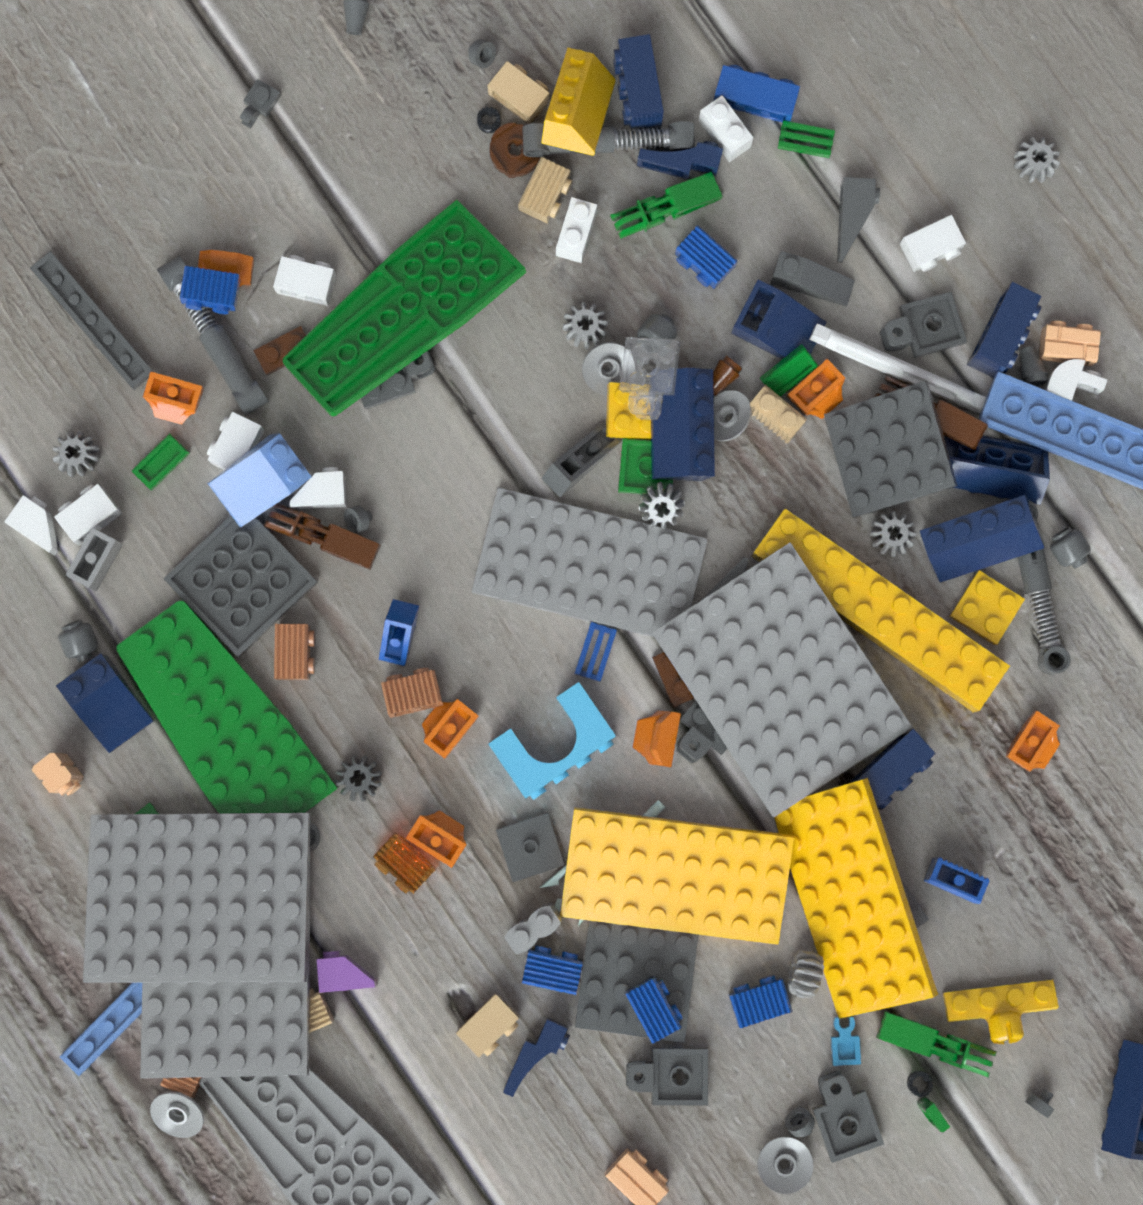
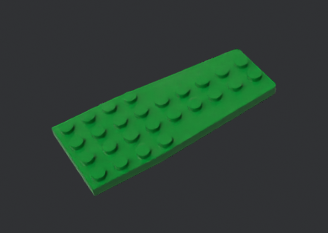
M455 200L381 263L283 358V364L330 416H337L466 324L526 274V269L458 200Z
M177 601L117 645L118 654L197 784L219 814L306 813L338 789L289 720L186 602Z

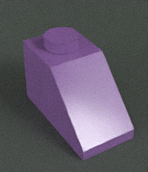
M339 950L323 952V957L316 959L319 993L374 988L377 986V980L348 955H340Z

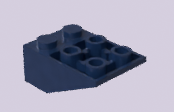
M758 279L731 334L783 359L801 344L811 355L816 345V342L809 340L816 324L825 327L827 322L781 290Z

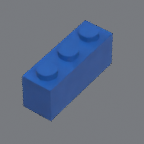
M723 65L714 101L723 96L734 110L778 122H783V120L790 122L800 86L795 85V82L789 79L776 80L769 78L770 76L763 72L751 73L744 71L738 65Z

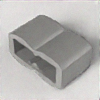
M547 903L537 908L528 919H523L516 923L504 938L514 953L520 954L533 947L539 938L552 934L564 918L560 916V912L553 903Z

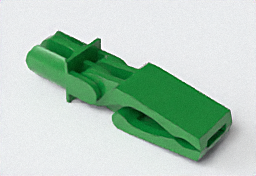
M712 172L665 189L663 197L655 198V196H651L641 201L637 200L635 205L611 214V220L617 221L614 224L616 231L622 230L618 234L620 239L642 230L647 232L648 229L666 221L665 218L670 215L675 220L721 200L723 196Z
M886 1011L876 1036L880 1040L930 1058L932 1054L940 1056L939 1061L988 1078L990 1072L966 1064V1061L969 1059L989 1067L993 1066V1061L969 1053L970 1048L991 1056H996L997 1053L995 1050L951 1034H947L946 1037L939 1035V1031L935 1028ZM937 1042L944 1046L943 1048H940L935 1046V1043Z

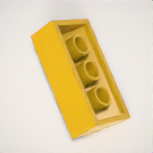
M567 48L545 117L542 144L594 156L616 79L594 53Z

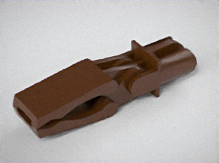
M888 375L884 377L887 383L899 389L908 386ZM882 383L878 388L885 394L896 390ZM876 393L874 397L880 396L881 394ZM938 400L937 404L934 402L943 435L975 450L988 425L942 400Z
M280 503L273 505L274 508L296 518L293 520L270 511V518L291 526V530L266 521L265 527L310 546L312 543L318 544L323 552L371 570L378 550L381 547L379 543L331 523L326 527L320 524V519ZM319 532L321 534H324L325 536L323 538L316 535V533Z

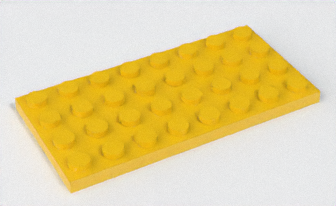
M868 778L808 795L774 817L780 834L794 836L790 869L817 953L824 960L823 972L838 1018L936 997L938 992Z
M574 807L560 916L778 945L794 836Z

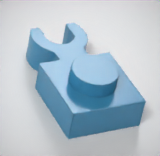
M853 1016L848 1017L849 1023L844 1028L840 1027L838 1017L833 1018V1026L838 1031V1036L830 1037L833 1066L861 1064L860 1038L858 1035H851V1031L855 1027Z

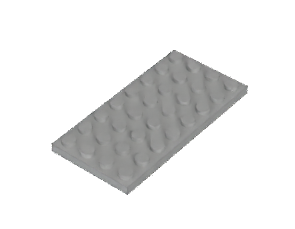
M498 488L472 593L654 637L652 632L691 608L708 539L666 528L663 529L658 526L652 527L650 524Z

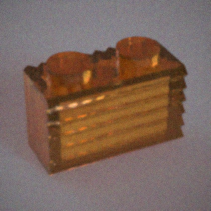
M395 832L373 856L377 860L374 865L385 875L390 872L397 879L394 884L405 894L409 891L415 894L437 870L398 832Z

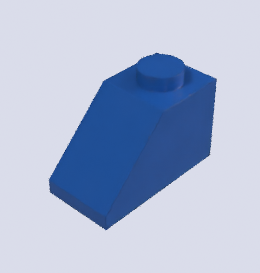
M395 599L392 600L385 619L379 660L402 666L406 665L416 627L419 605Z

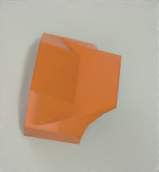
M219 250L200 251L198 268L233 274L237 273L240 276V287L242 285L251 286L254 267L253 257Z
M826 359L788 393L787 397L804 415L811 414L823 419L824 414L830 413L843 401L842 385L846 378Z
M150 372L143 398L150 403L154 417L182 425L190 415L196 413L204 388L197 384Z
M458 699L454 702H443V706L435 707L422 723L425 733L423 742L446 759L479 716Z
M658 710L652 716L637 720L633 749L644 756L649 764L672 767L681 713Z
M1034 711L1013 740L1005 757L1027 771H1031L1033 768L1045 769L1060 745L1056 733L1060 725L1039 711Z
M440 810L428 816L420 815L405 838L453 868L467 845L464 840V825Z

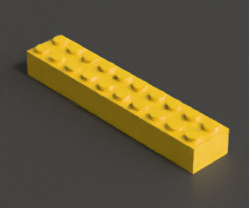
M784 509L751 557L761 562L788 543H791L842 621L970 711H980L1010 665L790 511Z

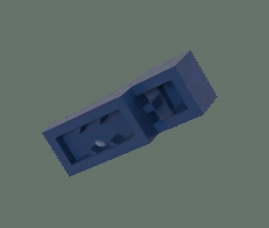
M710 141L697 142L696 147L682 151L660 152L640 148L637 167L686 180L689 178L690 170L704 174L712 172L713 176L716 177L723 148H719L718 144Z
M547 1017L537 1042L525 1039L503 1089L504 1094L513 1097L524 1077L536 1063L549 1053L557 1054L558 1049H565L570 1037L566 1033L568 1029L566 1025Z

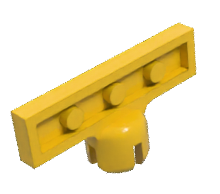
M1053 980L943 993L947 1022L985 1019L988 1023L991 1041L995 1044H1004V1041L1007 1039L1009 1044L1023 1038L1022 1014L1055 1010L1059 1007Z

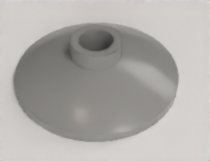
M613 342L599 344L588 352L583 361V378L593 391L607 395V384L609 382L631 383L635 375V360L630 351L621 344ZM605 362H611L609 369H603Z
M735 390L724 391L713 397L714 440L729 441L738 437L747 428L751 419L752 407H750L749 399L741 392Z
M174 1091L163 1092L157 1095L151 1104L150 1113L154 1123L171 1136L178 1138L192 1137L201 1130L204 1124V1114L200 1106L183 1093Z
M778 1137L769 1141L762 1148L757 1162L758 1173L763 1183L772 1191L781 1194L795 1193L805 1187L812 1176V1155L801 1141L792 1137ZM782 1159L789 1160L787 1168L779 1166V1162Z

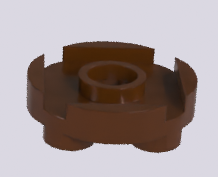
M507 123L499 127L494 132L490 143V159L494 167L510 178L521 177L531 173L536 169L541 157L525 156L523 148L518 156L509 153L512 144L516 147L520 145L523 147L522 127L524 125Z

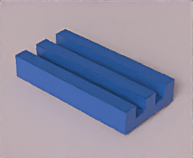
M591 622L575 670L576 675L601 682L617 632L616 629ZM594 630H598V638L587 672L582 671ZM607 633L610 636L598 673L595 675L592 674L604 634Z

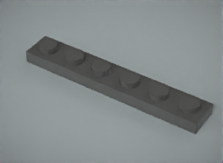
M51 251L30 267L33 273L133 390L149 378L150 372H153Z

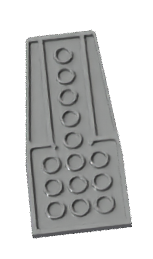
M310 1067L309 1075L202 1077L200 1079L202 1088L292 1205H434L440 1200V1196L386 1137Z

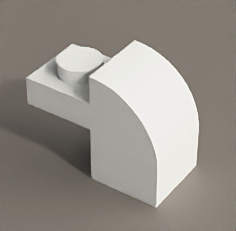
M1072 359L1063 362L1047 377L1048 381L1044 384L1043 390L1072 401L1076 388L1096 395L1100 394L1105 389L1107 379L1101 378V374L1096 371H1082L1085 360Z

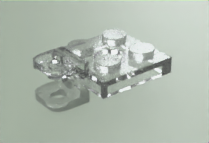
M626 337L619 390L623 393H629V411L635 414L638 419L657 420L662 410V395H674L681 344L679 340ZM650 360H653L656 368L648 373V370L644 369V364L647 365Z

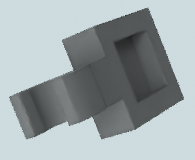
M257 79L243 100L244 104L248 107L240 115L241 123L251 129L260 114L268 117L281 97L280 92Z

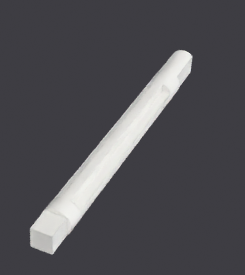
M816 324L809 340L908 384L913 385L922 381H928L931 394L979 415L986 400V397L820 324Z

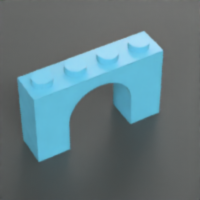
M579 682L556 697L576 730V743L567 757L554 763L537 761L527 753L512 729H509L488 744L525 799L529 796L533 800L546 792L544 786L552 780L555 784H558L569 776L567 773L568 769L574 765L578 769L592 760L589 756L596 750L603 753L614 745L612 739L616 735Z

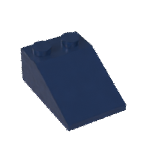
M100 653L56 685L70 707L108 753L113 752L154 722L108 655Z

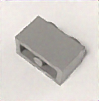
M92 527L65 576L97 591L123 544Z

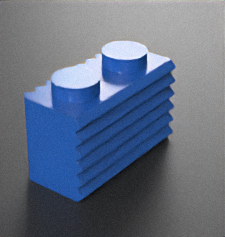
M699 226L692 230L676 248L675 252L676 260L683 268L687 270L691 268L697 274L696 278L703 286L708 287L710 285L713 289L737 265V260Z
M185 266L180 293L181 303L185 304L186 308L192 310H201L202 307L213 308L212 311L218 314H229V311L236 312L240 276L237 273L233 274Z
M942 857L932 858L924 878V882L976 904L981 903L990 882L987 877L942 859Z
M535 945V950L529 949L522 979L523 984L576 995L583 961L578 960V954L562 951V956L551 954V948Z
M770 975L759 979L760 984L749 987L748 983L733 987L734 993L728 994L739 1028L793 1012L783 979H776L775 975Z
M653 976L625 992L652 1044L682 1028L679 1021L683 1017L676 1004L670 1007L665 998L670 993L662 979L657 982Z

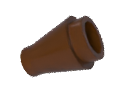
M727 355L723 360L719 359L713 370V394L715 396L740 377L739 373L742 368Z

